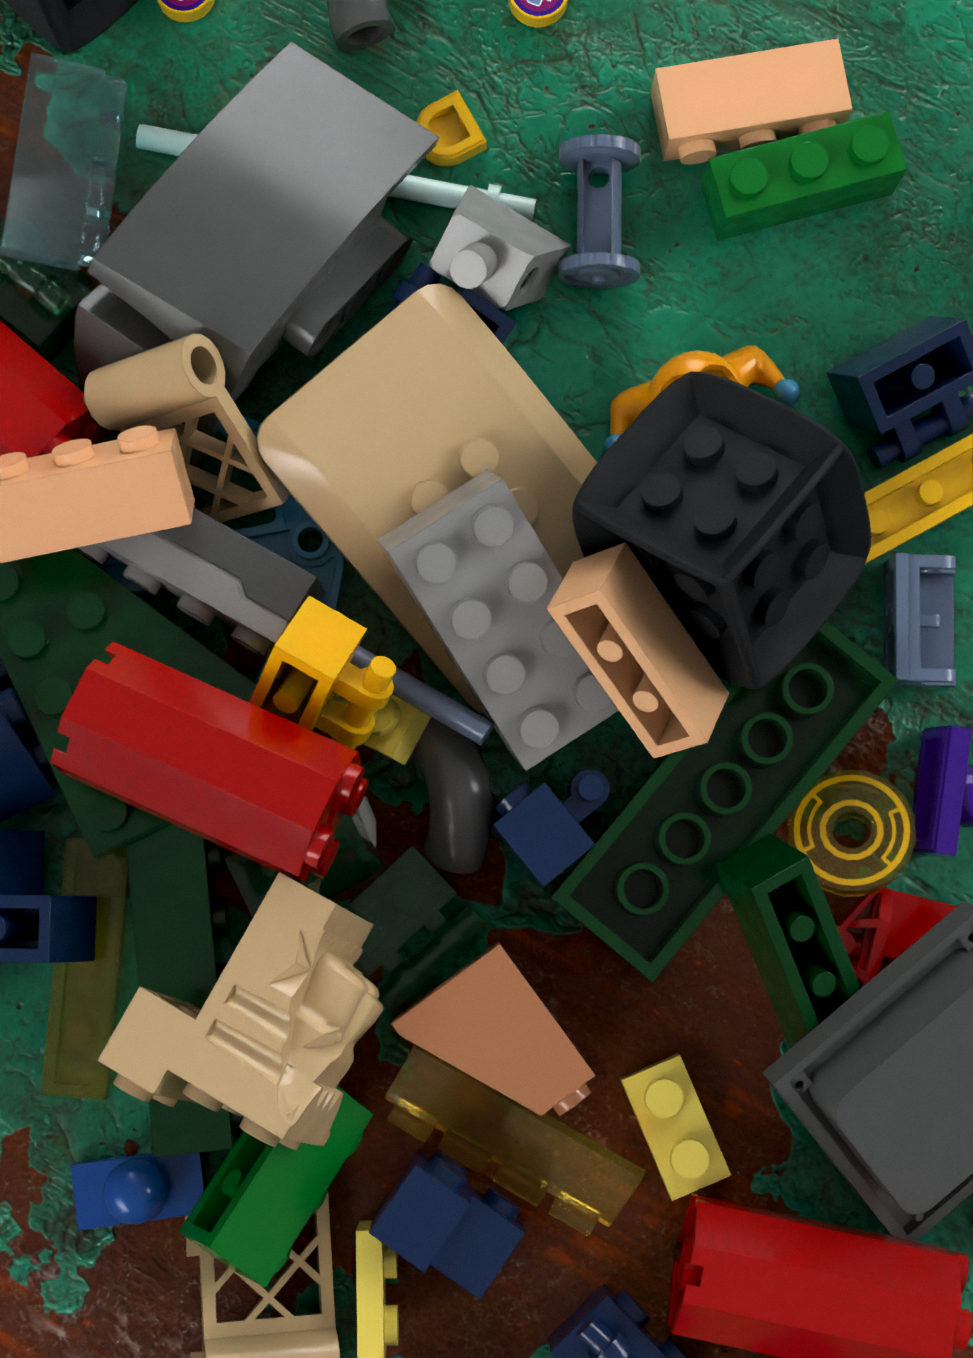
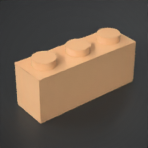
M838 38L656 68L650 91L663 162L680 159V162L686 165L706 162L709 158L715 157L718 152L736 149L743 150L845 123L852 111Z
M144 425L120 433L117 436V440L92 445L89 439H75L53 448L52 453L30 458H27L26 454L22 452L1 455L0 563L190 525L195 498L176 429L170 428L157 431L155 426Z
M627 543L619 544L574 561L548 605L547 610L653 759L708 743L729 692Z

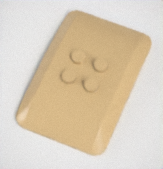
M431 284L413 292L271 412L259 426L256 437L257 450L264 463L464 701L477 712L485 714L376 540L487 469L503 478L564 579L572 563L584 558L574 530L572 508L581 485L597 462L466 300L452 287L443 284Z

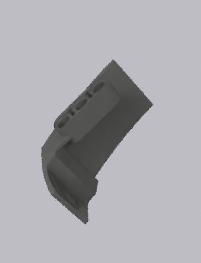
M290 42L197 135L131 210L92 258L87 273L101 282V284L78 304L75 314L74 351L80 390L84 393L85 380L89 373L95 369L193 333L204 335L217 347L223 359L226 372L224 387L233 401L249 386L257 370L285 341L308 358L314 357L390 279L406 257L411 247L412 239L382 218L381 214L387 197L437 145L439 137L293 42ZM213 412L199 417L197 430L215 437L221 423ZM192 448L189 464L202 469L208 454Z

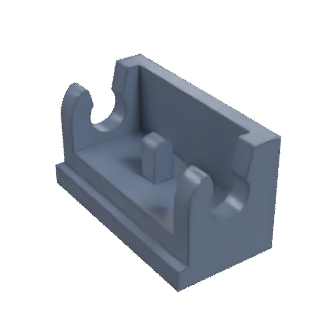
M895 553L883 563L884 668L899 679L895 686H956L953 575L956 569L955 556Z

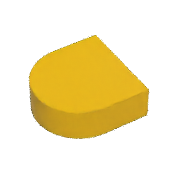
M458 90L428 105L417 118L416 122L439 137L437 145L425 157L427 161L441 167L455 166L487 150V141Z

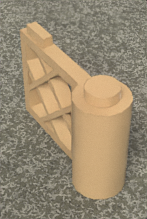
M193 333L90 372L85 380L84 403L90 411V416L100 426L107 430H119L121 433L144 425L155 426L157 431L170 428L176 429L178 440L181 442L180 447L190 484L215 494L212 506L199 509L198 511L222 523L282 505L290 496V492L261 458L257 450L256 436L224 387L226 372L223 359L217 347L204 335ZM214 412L228 434L227 443L198 431L199 417ZM192 448L222 461L219 477L189 464ZM233 466L253 474L263 490L252 492L231 483L230 478Z
M328 1192L323 1204L314 1213L315 1235L299 1254H296L291 1249L289 1256L292 1260L291 1264L268 1291L252 1280L234 1272L229 1267L215 1281L214 1257L186 1238V1257L199 1256L203 1333L202 1351L190 1352V1358H340L335 1324ZM315 1248L317 1272L305 1262L306 1258ZM298 1268H301L318 1284L320 1313L292 1315L274 1298ZM235 1273L262 1298L243 1320L217 1322L216 1293L229 1277ZM268 1304L282 1315L279 1317L257 1318Z

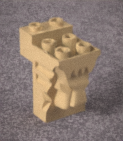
M279 872L202 1009L189 1002L139 987L97 1061L118 1073L113 1082L115 1086L141 1101L149 1103L153 1098L167 1106L174 1107L178 1100L198 1103L215 1112H219L223 1108L237 1116L242 1117L243 1115L244 1118L239 1127L254 1138L273 1147H276L278 1142L293 1150H297L301 1143L325 1146L331 1135L330 1128L344 1094L336 1089V1086L354 1061L353 1048L356 1042L375 1023L383 1011V1005L378 1000L379 991L377 987L353 966L362 954L363 949L361 947L374 925Z

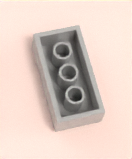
M486 469L376 540L487 718L494 723L493 727L504 745L525 771L619 711L547 610L563 578L503 478Z

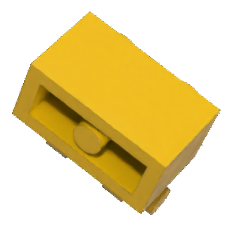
M308 596L274 645L249 703L311 731L316 727L332 736L331 740L355 750L358 745L364 744L368 740L375 726V711L386 706L393 693L394 684L392 679L396 673V665L385 656L374 657L369 666L362 669L351 664L350 662L367 628L315 598ZM336 693L350 701V703L343 705L334 700L333 697Z

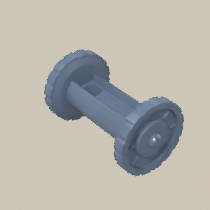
M596 134L571 138L563 142L559 147V162L563 168L577 172V255H571L560 260L558 263V278L567 285L580 288L608 289L635 283L640 278L639 261L631 256L621 254L622 173L634 169L641 162L640 145L632 139L618 135ZM592 175H609V181L604 187L594 188L590 185Z

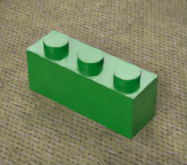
M890 111L709 158L701 181V188L716 239L720 241L892 195L905 174L907 167Z
M336 1086V1089L344 1094L330 1128L331 1135L325 1146L301 1143L297 1150H293L278 1142L277 1146L273 1147L243 1131L178 1232L234 1272L266 1288L273 1275L287 1262L291 1253V1246L310 1216L323 1204L327 1195V1189L344 1161L358 1148L362 1140L363 1131L374 1114L340 1087Z

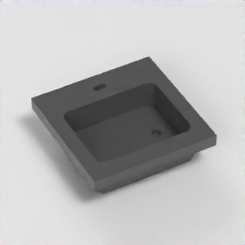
M965 900L762 1072L889 1236L917 1241L973 1193V905Z

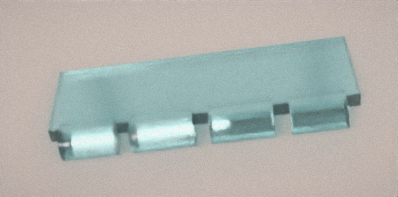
M31 52L0 255L78 271L79 265L89 267L92 258L109 238L110 224L108 221L112 215L116 174L114 172L118 166L122 134L121 124L124 118L127 84L124 80L109 75L104 76L105 69Z

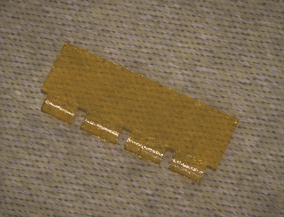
M416 1044L413 1046L384 1097L395 1104L386 1121L423 1142L427 1141L434 1127L444 1132L437 1149L480 1175L484 1172L490 1159L498 1163L500 1166L492 1182L536 1207L539 1206L546 1192L555 1196V1199L548 1214L586 1236H589L597 1221L610 1227L642 1181L646 1171L546 1113L542 1116L538 1115Z

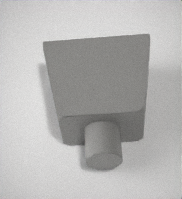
M470 185L459 202L429 262V266L460 287L471 289L496 308L507 311L541 300L544 297L558 270V263L565 257L571 245Z

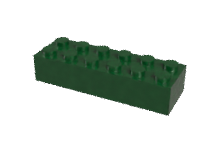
M826 621L794 660L766 685L755 690L740 687L726 681L724 686L728 690L729 695L708 743L665 755L594 841L595 845L579 859L548 898L640 975L653 982L726 893L715 865L767 835H773L893 689L899 679Z

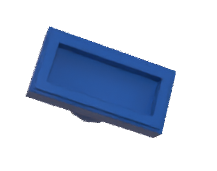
M153 1152L75 1162L71 1165L78 1231L123 1224L140 1225L153 1220L189 1216L207 1188L203 1152L155 1158Z

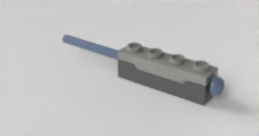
M195 508L193 509L190 525L73 548L97 564L103 565L107 557L123 565L126 567V570L122 575L131 583L152 595H156L160 587L180 598L176 606L190 617L207 626L216 618L234 628L230 637L246 649L264 657L268 649H273L308 596L321 602L326 595L317 576ZM358 646L350 663L360 669L366 668L377 655ZM396 667V673L392 679L394 684L392 695L479 745L486 741L494 726L492 721Z

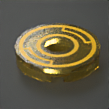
M836 770L820 777L789 815V845L809 856L823 890L841 897L868 896L882 890V887L890 884L895 878L897 879L907 869L916 845L915 815L905 795L886 778L864 770ZM852 818L865 823L870 831L869 839L857 848H847L840 845L833 836V830L842 820Z

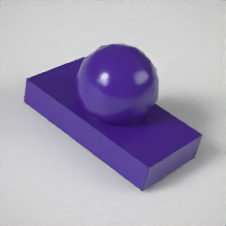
M949 725L924 728L922 731L910 821L908 852L932 856H956L960 826L973 827V765H968L972 729Z

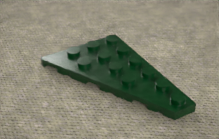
M75 549L0 563V658L49 763L51 762L54 748L65 753L67 752L70 738L58 733V727L71 696L86 667L94 659L106 664L111 661V658L104 649L112 641L249 702L256 684ZM316 729L313 730V732L320 734ZM50 763L91 854L97 860L171 824L62 774Z

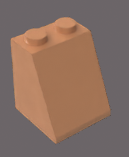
M498 941L398 1014L391 1023L396 1032L403 1038L540 1116L551 1108H554L560 1116L575 1107L591 1093L586 1082L596 1075Z

